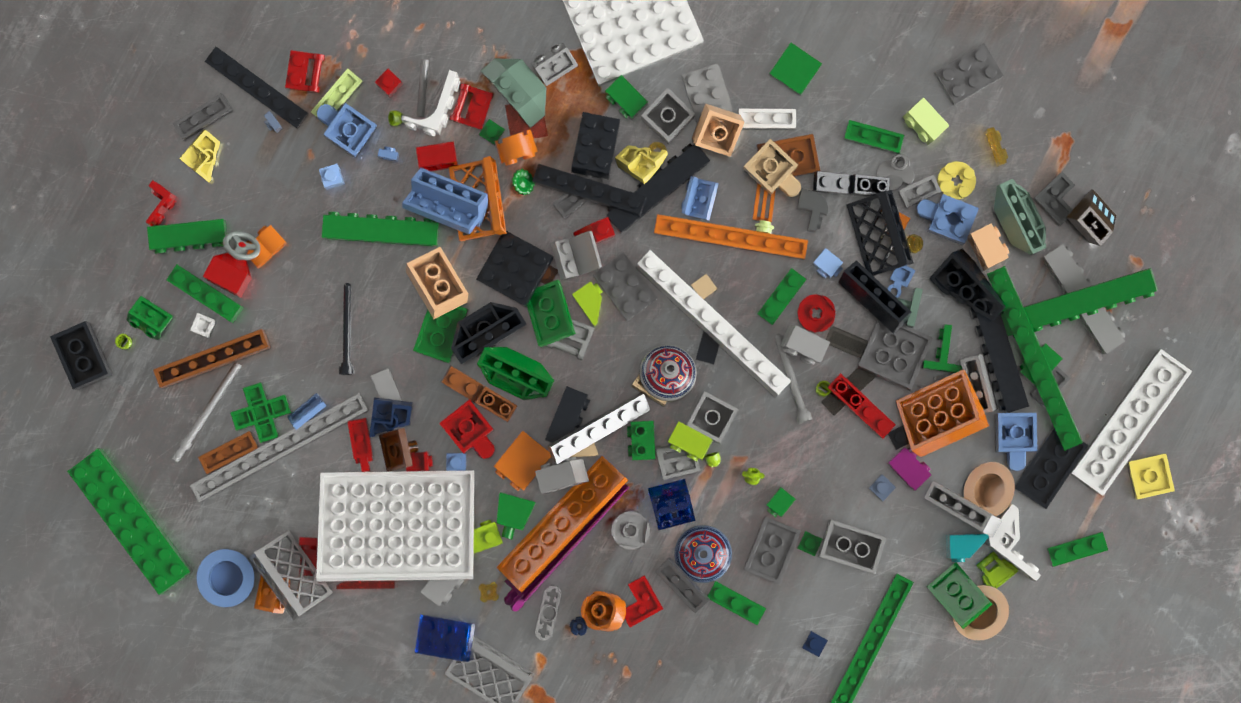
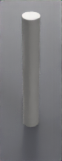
M421 59L417 117H424L429 61Z

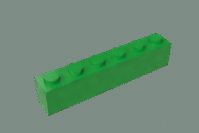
M328 212V215H323V239L438 247L439 223L429 218H424L423 222L416 221L414 217H405L404 220H397L396 216H386L385 219H380L378 215L373 214L359 217V214L347 213V216H340L339 212Z

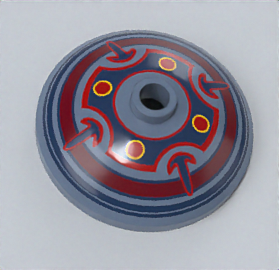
M707 525L695 526L685 531L678 539L674 552L675 562L692 581L709 583L719 579L728 570L732 560V548L729 540L720 530ZM701 551L707 552L706 558L700 557Z

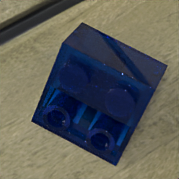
M685 479L648 488L658 530L696 521Z

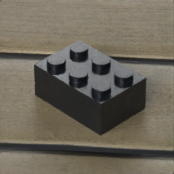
M586 112L582 113L571 173L609 180L620 119Z
M84 321L50 336L73 390H79L112 375L89 322Z
M566 386L545 441L553 443L581 426L583 418L580 417L583 410L587 411L590 404L588 394Z

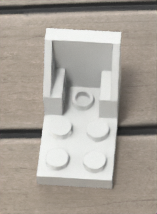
M1010 504L1003 513L998 515L1002 522L993 537L989 535L985 544L999 556L1011 562L1030 580L1037 581L1041 576L1038 573L1039 569L1032 563L1022 561L1024 557L1015 550H1012L1020 539L1019 508ZM1003 537L1006 539L1005 543L1002 541Z

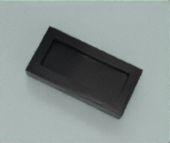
M704 330L696 360L714 365L719 344Z

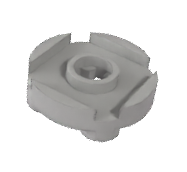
M628 511L620 514L614 520L611 533L614 541L621 548L634 550L643 546L648 540L650 527L646 518L640 513ZM629 525H633V529H636V533H632V536H628V532H625V528H629Z

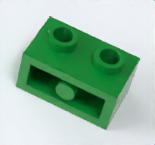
M654 421L631 422V426H627V438L631 437L632 445H628V457H632V461L655 460Z

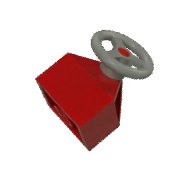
M234 231L228 233L223 239V246L227 253L213 256L203 277L214 285L241 298L252 278L247 260L256 258L261 248L257 239L252 235L241 231ZM239 237L249 240L252 244L241 241ZM230 239L235 242L233 248L229 246ZM248 250H254L253 253L247 254Z

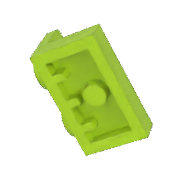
M491 520L480 523L481 527L474 529V554L503 544L496 522L492 523Z

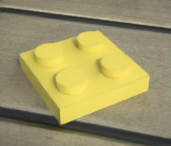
M1166 454L1128 462L1136 499L1175 491Z

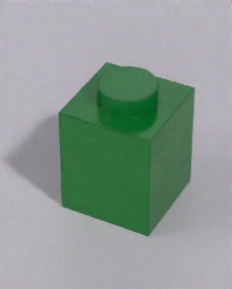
M780 487L766 504L769 507L767 511L775 518L777 515L782 517L796 499Z

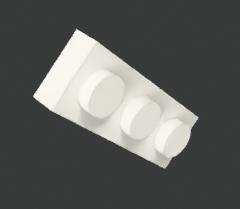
M738 109V114L744 120L742 129H796V109Z

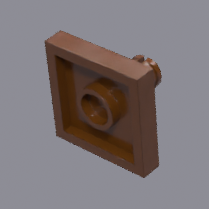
M405 428L379 435L387 472L413 466L410 453L417 452L418 446L412 448L410 446L418 444L415 440L407 442Z

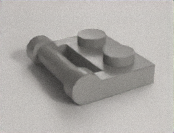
M571 319L576 334L567 338L581 343V349L560 341L551 343L547 347L551 349L553 347L578 356V359L583 360L595 328Z
M671 445L655 447L663 480L700 471L698 461L696 462L688 458L687 455L664 460L663 454L675 452V450L670 448Z

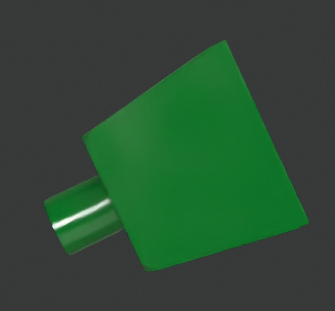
M500 492L497 524L504 525L501 537L513 539L515 529L523 531L536 502Z

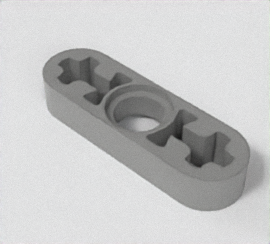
M557 586L547 587L543 595L535 629L536 637L542 641L548 640L553 633L561 599V590ZM552 589H556L555 592L558 594V597L553 599V603H557L556 607L551 604H544L545 600L549 602L550 596L547 595V592H551ZM547 607L552 608L554 611V615L550 619L543 616V610ZM541 619L546 622H552V626L547 624L546 630L549 631V635L546 634L545 637H541V633L538 632L544 625V623H540Z

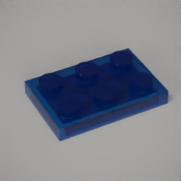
M420 615L415 653L469 662L475 624Z

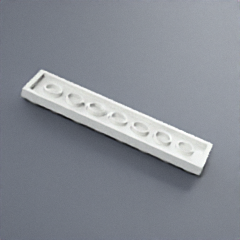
M1159 349L1071 474L1103 496L1192 371L1168 353Z

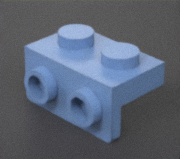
M691 176L690 181L686 185V197L681 205L682 213L689 217L709 221L719 184Z

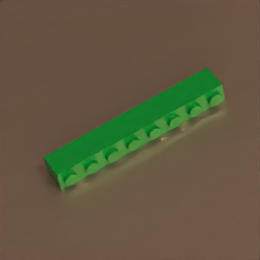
M1148 268L1024 306V309L1034 332L1043 330L1042 326L1050 324V327L1062 324L1061 320L1067 318L1069 321L1079 319L1080 314L1087 313L1089 316L1098 313V309L1103 307L1106 310L1117 307L1116 303L1124 301L1125 304L1135 302V298L1143 296L1144 299L1155 296L1154 292L1158 288L1152 269ZM1002 313L1001 316L1007 335L1011 336L1013 332L1005 314Z

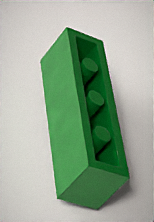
M216 219L147 227L149 250L155 251V254H164L169 249H174V252H183L188 247H193V250L204 249V246L212 245V248L223 247V239L227 235L226 220Z
M176 264L166 279L231 323H234L244 308L178 264Z

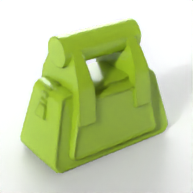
M994 551L976 565L983 573L981 576L983 584L996 589L1018 572V568L1004 558L1000 560ZM995 561L996 565L988 571L985 567Z

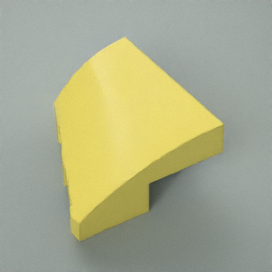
M203 129L179 159L207 182H210L220 142Z
M628 145L615 157V160L620 169L645 184L659 169L668 154L663 149L661 152H655L647 147L637 148L636 146Z

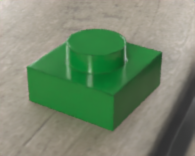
M489 119L479 133V136L495 146L494 141L500 139L505 129Z
M805 531L797 549L815 556L823 539Z

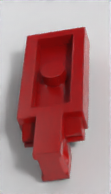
M367 418L347 421L353 458L356 464L360 463L362 472H370L369 461H373V451Z

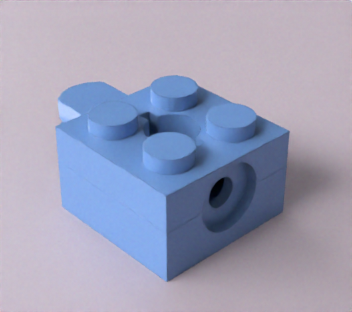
M346 103L340 111L329 104L321 105L317 111L318 119L328 126L323 135L354 158L377 127L375 123Z
M945 194L940 197L938 203L924 199L916 208L917 214L920 217L931 221L927 232L962 246L966 243L979 210L975 206Z
M1037 413L995 414L996 452H1007L1008 468L1013 471H1020L1026 466V452L1037 451Z

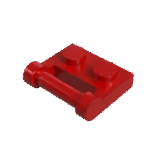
M291 50L285 88L319 93L320 87H318L321 64L324 61L325 55ZM309 60H314L311 85H306Z
M461 83L456 106L449 120L482 130L494 94ZM467 93H472L473 96L466 117L462 118L460 115Z

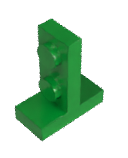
M944 324L942 328H939L938 339L941 342L940 347L936 348L935 358L938 359V362L924 360L922 369L950 373L962 370L961 365L947 363L952 325Z

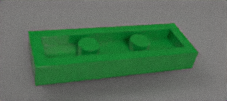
M849 120L844 139L900 154L905 135Z
M791 268L757 315L773 325L807 279Z
M1099 532L1049 547L1047 551L1052 567L1108 551L1103 532Z
M715 581L708 594L711 601L755 625L759 624L766 610L765 607Z

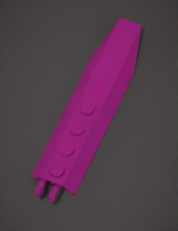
M624 484L523 592H520L506 579L504 582L512 589L504 598L505 604L510 605L512 611L517 612L524 606V601L528 600L629 487Z

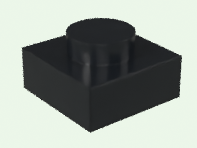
M904 425L888 433L895 450L909 444Z

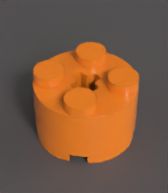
M531 129L527 130V135L521 132L503 138V143H499V140L494 141L501 163L505 162L507 166L517 163V158L523 157L526 160L536 156L535 152L538 150Z
M596 591L584 599L581 606V615L586 622L585 624L591 629L606 632L618 630L625 619L626 603L616 594Z

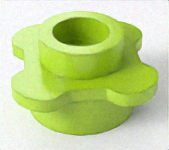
M748 468L747 471L742 472L745 482L751 485L759 484L760 479H763L765 476L756 468Z

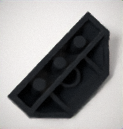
M490 302L457 323L451 349L460 364H463L482 354L485 347L497 345L527 324L517 308Z

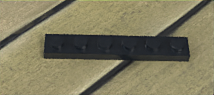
M215 46L204 61L298 129L309 113Z
M538 164L532 180L534 184L641 216L647 200L646 196L542 164Z

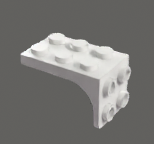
M449 70L437 109L430 117L417 120L402 116L401 120L406 128L414 131L419 128L422 129L424 134L435 137V134L440 135L442 127L446 128L449 120L447 115L448 109L452 110L454 105V91L458 92L461 83L457 72Z

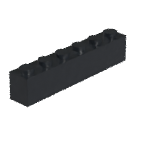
M689 143L682 149L683 153L679 157L675 155L667 161L668 166L664 169L660 167L653 175V178L645 184L641 182L637 185L639 189L634 193L647 197L641 216L612 207L607 210L609 212L607 217L620 234L688 181L691 176H694L710 163V159L699 146Z
M969 308L972 319L976 318L978 325L975 326L977 336L981 337L983 341L981 345L984 356L987 355L989 363H986L989 374L993 373L995 380L992 381L994 391L998 392L1000 396L998 400L1000 410L1009 413L1029 407L1001 313L992 321L974 311L973 308Z

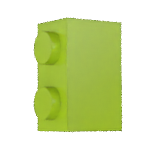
M679 421L668 440V443L671 444V449L679 453L681 450L688 453L687 457L696 462L698 459L703 461L713 442V439Z

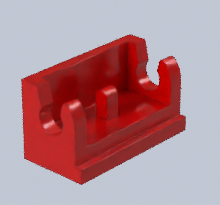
M454 141L416 147L419 169L437 171L458 165Z

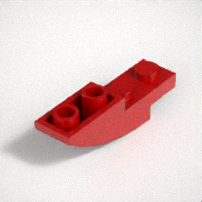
M841 373L827 387L882 439L896 425Z

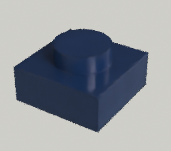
M810 631L802 648L819 657L828 640Z

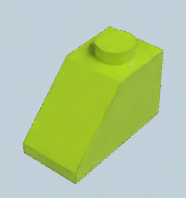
M590 281L573 293L572 296L595 327L598 324L602 301L600 294L603 291L597 283L593 285Z

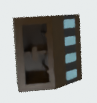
M1091 189L1070 212L1067 218L1089 243L1101 246L1113 233L1116 214Z

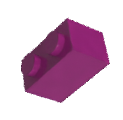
M903 447L887 464L913 491H916L932 475L929 472L931 469L925 462L920 463L916 459L918 455L910 447L908 449Z

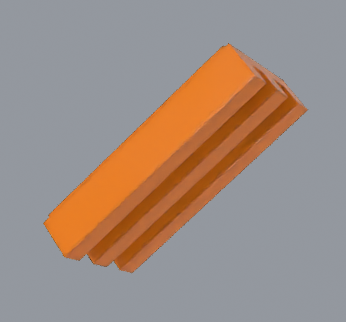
M757 183L752 220L772 222L776 190L771 194L768 218H764L768 194L764 189L761 217H757L760 189L762 187Z

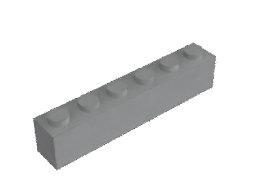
M1062 244L1043 256L1042 260L1063 293L1066 294L1092 286L1093 284L1090 279H1085L1083 276L1084 270L1081 265L1073 260L1071 249ZM1104 307L1098 309L1099 312L1088 316L1087 313L1080 314L1081 321L1102 354L1110 352L1125 342L1124 332L1120 327H1116L1113 322L1115 318Z

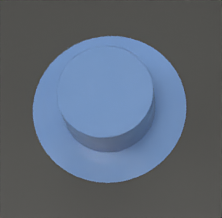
M230 549L217 550L209 554L201 562L197 571V586L202 596L211 604L219 607H232L243 602L251 593L254 586V570L249 560L241 553Z

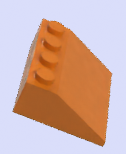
M964 369L896 400L911 450L920 457L989 427L983 407Z

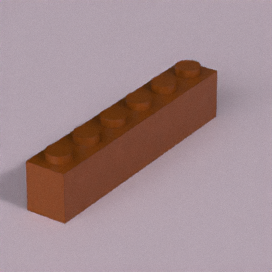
M260 329L153 369L159 387L166 388L271 347L265 331Z

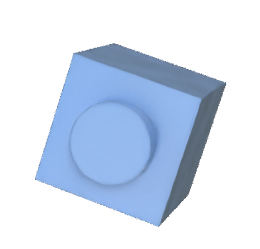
M338 164L319 169L326 190L345 184Z

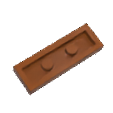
M248 431L198 458L206 474H209L259 447L251 431Z

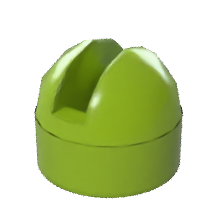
M397 110L390 111L388 115L389 124L391 126L401 125L403 123L401 120L403 113Z
M119 334L115 339V344L118 348L126 350L131 347L132 339L126 334Z
M820 381L816 386L817 394L822 397L828 396L831 392L827 388L830 383L828 381Z
M719 452L710 453L704 457L709 467H717L721 462Z

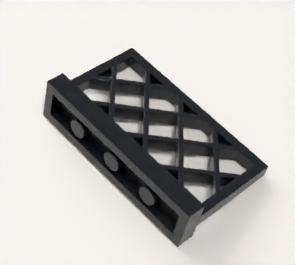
M892 190L883 191L846 204L864 265L869 273L875 276L914 264ZM877 198L881 205L878 212L870 208L872 201ZM860 205L865 208L861 217L855 214L853 206ZM868 210L876 214L872 223L864 220ZM879 216L885 219L886 222L883 230L875 226ZM862 222L870 226L866 235L862 234L859 229ZM873 228L881 232L878 242L869 238ZM884 235L891 238L892 243L889 248L881 244ZM867 241L876 245L872 254L865 249ZM879 247L887 251L883 260L875 256ZM890 253L896 256L898 264L892 266L886 262ZM873 259L881 263L879 269L872 272L870 265Z

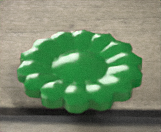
M524 169L516 170V173H513L512 186L515 191H518V194L526 195L533 191L535 184L532 182V174Z

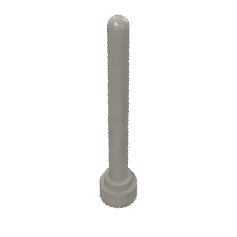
M777 334L775 340L787 378L791 380L789 384L798 410L796 412L797 422L800 424L812 420L811 412L805 409L789 356L783 352L784 348L780 346L783 337L781 334Z

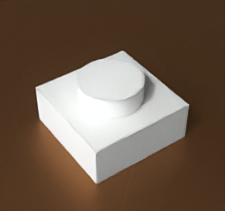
M197 313L190 331L209 338L216 320Z

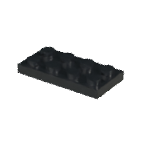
M1053 427L1016 483L1015 489L1044 509H1047L1089 445L1083 442L1064 450Z

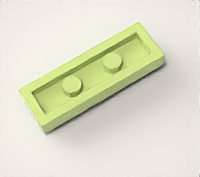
M347 68L312 109L311 113L317 117L318 108L324 104H329L336 110H339L363 81Z

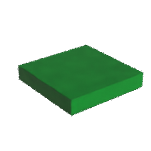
M791 42L769 75L801 96L822 63Z

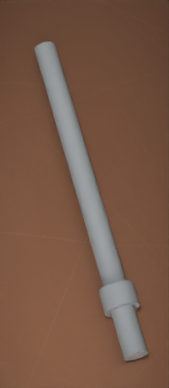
M236 362L233 364L185 439L182 438L180 441V446L172 457L173 460L179 462L185 451L190 449L192 446L191 442L239 371L240 364Z

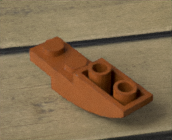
M451 365L441 380V383L506 422L509 421L517 408L516 404Z

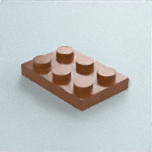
M813 134L773 141L798 164V167L791 173L794 177L820 171ZM766 143L757 144V151H759Z

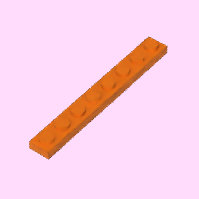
M657 214L654 234L804 260L808 240L659 214Z

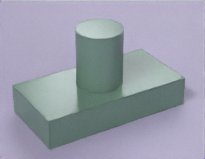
M914 288L911 301L897 298L912 312L905 324L908 327L913 328L915 326L923 289Z

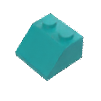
M946 535V557L951 559L952 562H965V558H971L989 538V535Z

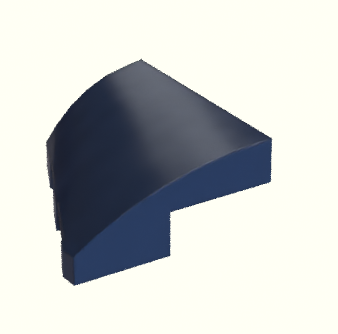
M374 397L369 437H374L376 434L385 431H392L397 427L410 425L413 402Z

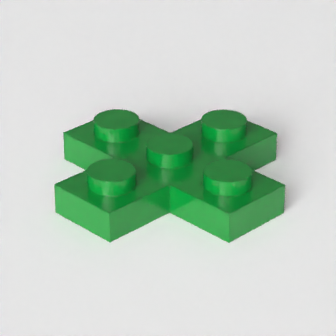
M262 382L243 388L248 407L230 412L236 431L255 425L260 443L278 438L279 435L274 419L292 413L286 395L267 400Z

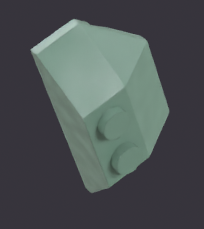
M495 58L481 70L483 75L530 128L545 116L547 88L522 59Z
M1013 179L999 184L996 189L994 211L1010 244L1030 255L1045 249L1046 227L1029 192L1016 184Z

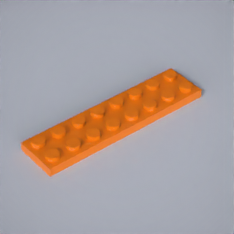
M603 456L587 471L589 482L573 486L496 567L520 592H523L628 481Z

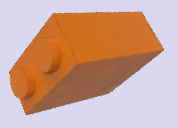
M522 431L494 465L497 469L495 473L503 479L505 477L512 481L510 485L517 491L520 489L524 491L536 477L535 471L541 470V465H545L551 458L550 452Z

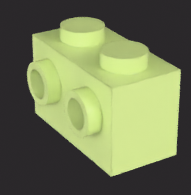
M925 98L917 102L903 116L907 126L913 128L918 134L919 139L926 142L927 145L949 127L948 123Z

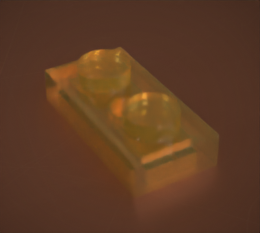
M994 127L986 129L985 134L997 167L1005 165L1008 155L1005 148L1002 149L1000 145L1002 138L999 131H995Z

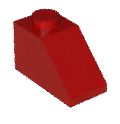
M608 217L573 232V235L577 236L587 231H592L596 244L615 237Z

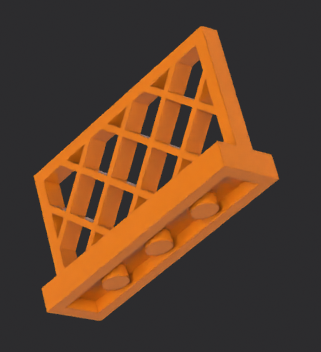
M488 156L484 157L483 160L449 167L451 180L464 184L471 175L477 180L472 188L476 189L481 182L485 185L486 190L484 193L488 194V209L483 222L485 219L490 221L491 230L482 231L480 227L475 226L469 235H464L463 232L458 230L459 241L494 234H507L496 160ZM482 165L483 172L477 178L472 174V171L475 167ZM463 170L466 172L461 182L456 180L455 171Z

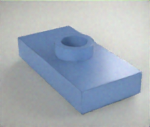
M316 393L288 415L287 418L297 430L308 420L314 418L319 411L326 407V404Z

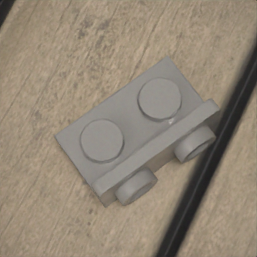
M563 43L555 44L550 48L549 52L538 55L534 62L531 63L546 86L578 66L572 54Z

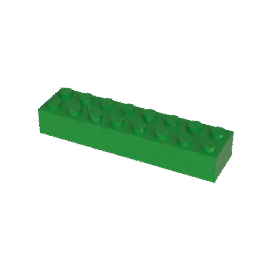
M102 448L96 449L67 471L158 595L164 594L193 572Z

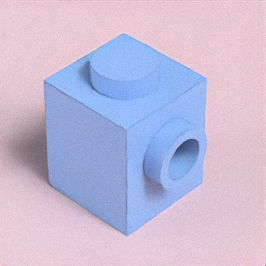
M826 248L813 263L818 268L816 272L823 278H831L833 275L837 277L843 269L841 267L843 262Z

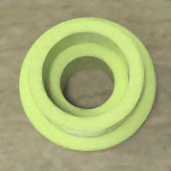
M760 220L759 223H755L756 231L771 234V231L774 230V226L769 221Z

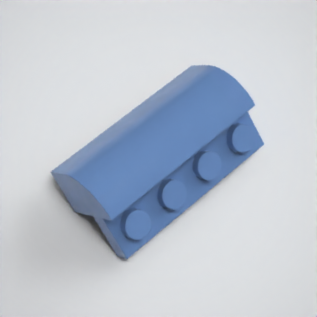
M420 168L411 179L412 191L402 202V208L466 234H470L475 226L480 227L488 207L487 193Z

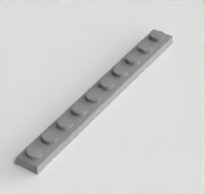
M360 393L307 421L297 430L295 428L191 484L190 487L198 502H201L343 425L347 421L368 411V408Z

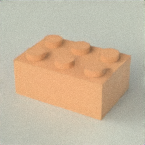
M441 247L406 263V273L433 319L467 303L468 292Z

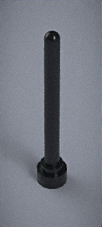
M345 283L343 302V362L339 366V375H354V366L350 363L351 284Z

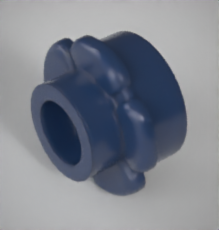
M576 617L575 620H571L570 628L574 635L582 636L587 632L588 626L585 624L584 618Z

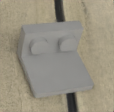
M592 231L550 243L560 280L577 277L602 267Z

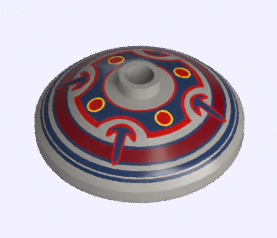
M660 345L651 349L644 356L640 364L639 376L644 389L651 396L662 401H675L683 398L691 391L696 381L697 371L692 357L685 350L674 345ZM667 367H672L673 372H669Z

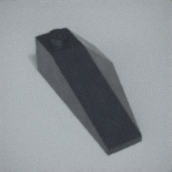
M963 248L952 252L929 278L943 293L955 297L960 303L969 305L974 311L992 321L1006 308L976 262Z

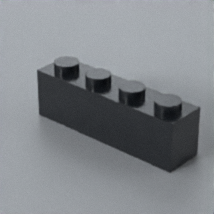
M857 260L843 271L838 283L893 334L907 322L912 312Z

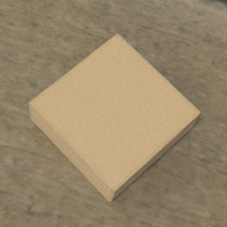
M707 274L691 284L692 288L702 299L718 290Z

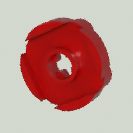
M814 294L807 296L801 301L797 315L799 323L804 329L817 333L831 327L835 320L836 311L833 302L828 297ZM815 308V310L820 309L822 311L819 319L812 317V309Z

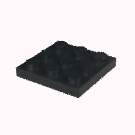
M506 231L507 234L499 237L476 280L526 307L554 256Z

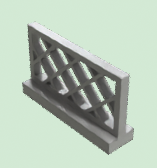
M289 530L249 557L293 621L333 593L325 581L316 582V568ZM287 537L290 541V549L280 547L283 538ZM268 548L276 550L275 559L268 558L264 551ZM280 551L289 553L288 562L278 560ZM293 554L300 555L302 558L301 565L291 563ZM278 564L287 566L286 575L279 574L277 571ZM291 567L300 568L299 578L289 576ZM304 570L312 572V581L302 579ZM289 580L298 581L297 591L290 590L288 587ZM302 582L312 584L310 594L301 592ZM315 585L321 586L326 593L322 596L314 595ZM300 596L310 597L309 605L305 608L299 602Z
M472 634L467 636L445 672V675L489 703H502L500 697L511 695L512 703H517L535 675ZM465 647L472 651L474 659L464 661L462 652ZM485 659L489 662L490 669L480 671L478 661ZM475 662L477 672L467 674L465 664ZM462 664L464 675L456 676L450 672L454 666ZM494 671H504L506 679L496 681ZM491 672L493 682L483 684L481 674ZM478 675L480 685L472 686L469 684L468 677ZM518 680L524 685L521 690L513 691L510 681ZM507 682L510 692L499 694L497 684ZM494 685L497 695L488 696L485 693L484 687Z

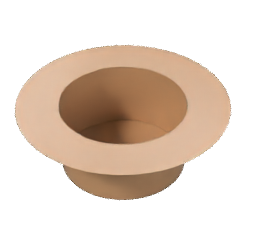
M987 462L981 464L968 476L964 486V498L991 514L998 516L1008 508L1013 499L1015 491L1014 478L1009 469L1000 463Z
M980 585L977 587L993 605L964 629L953 618L954 625L959 633L971 640H986L994 637L1004 628L1009 617V605L1003 593L994 587Z

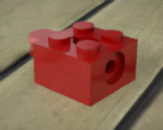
M470 399L439 423L463 454L471 448L483 459L490 458L494 454V445L487 437L494 429Z

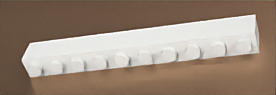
M651 250L637 263L635 268L715 340L723 350L775 398L791 382L789 378Z

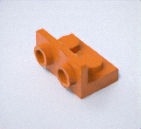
M261 575L254 608L283 614L284 606Z

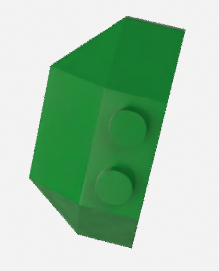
M485 347L477 363L489 384L522 400L547 397L554 383V379L540 362L508 347Z

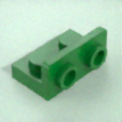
M140 296L129 310L126 320L132 327L142 330L149 338L159 340L173 316Z

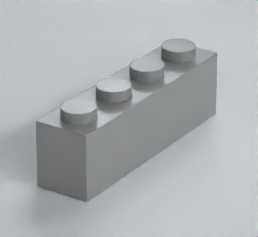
M934 481L924 497L992 537L1002 522V519Z

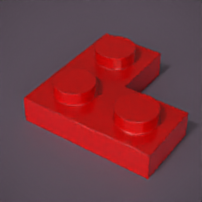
M645 575L628 584L637 602L626 607L625 620L629 627L663 610Z

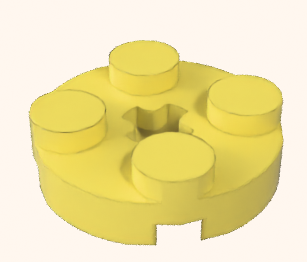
M963 162L948 163L940 170L937 177V183L942 194L957 200L966 198L973 192L976 185L974 170ZM959 176L962 183L955 186L951 179Z

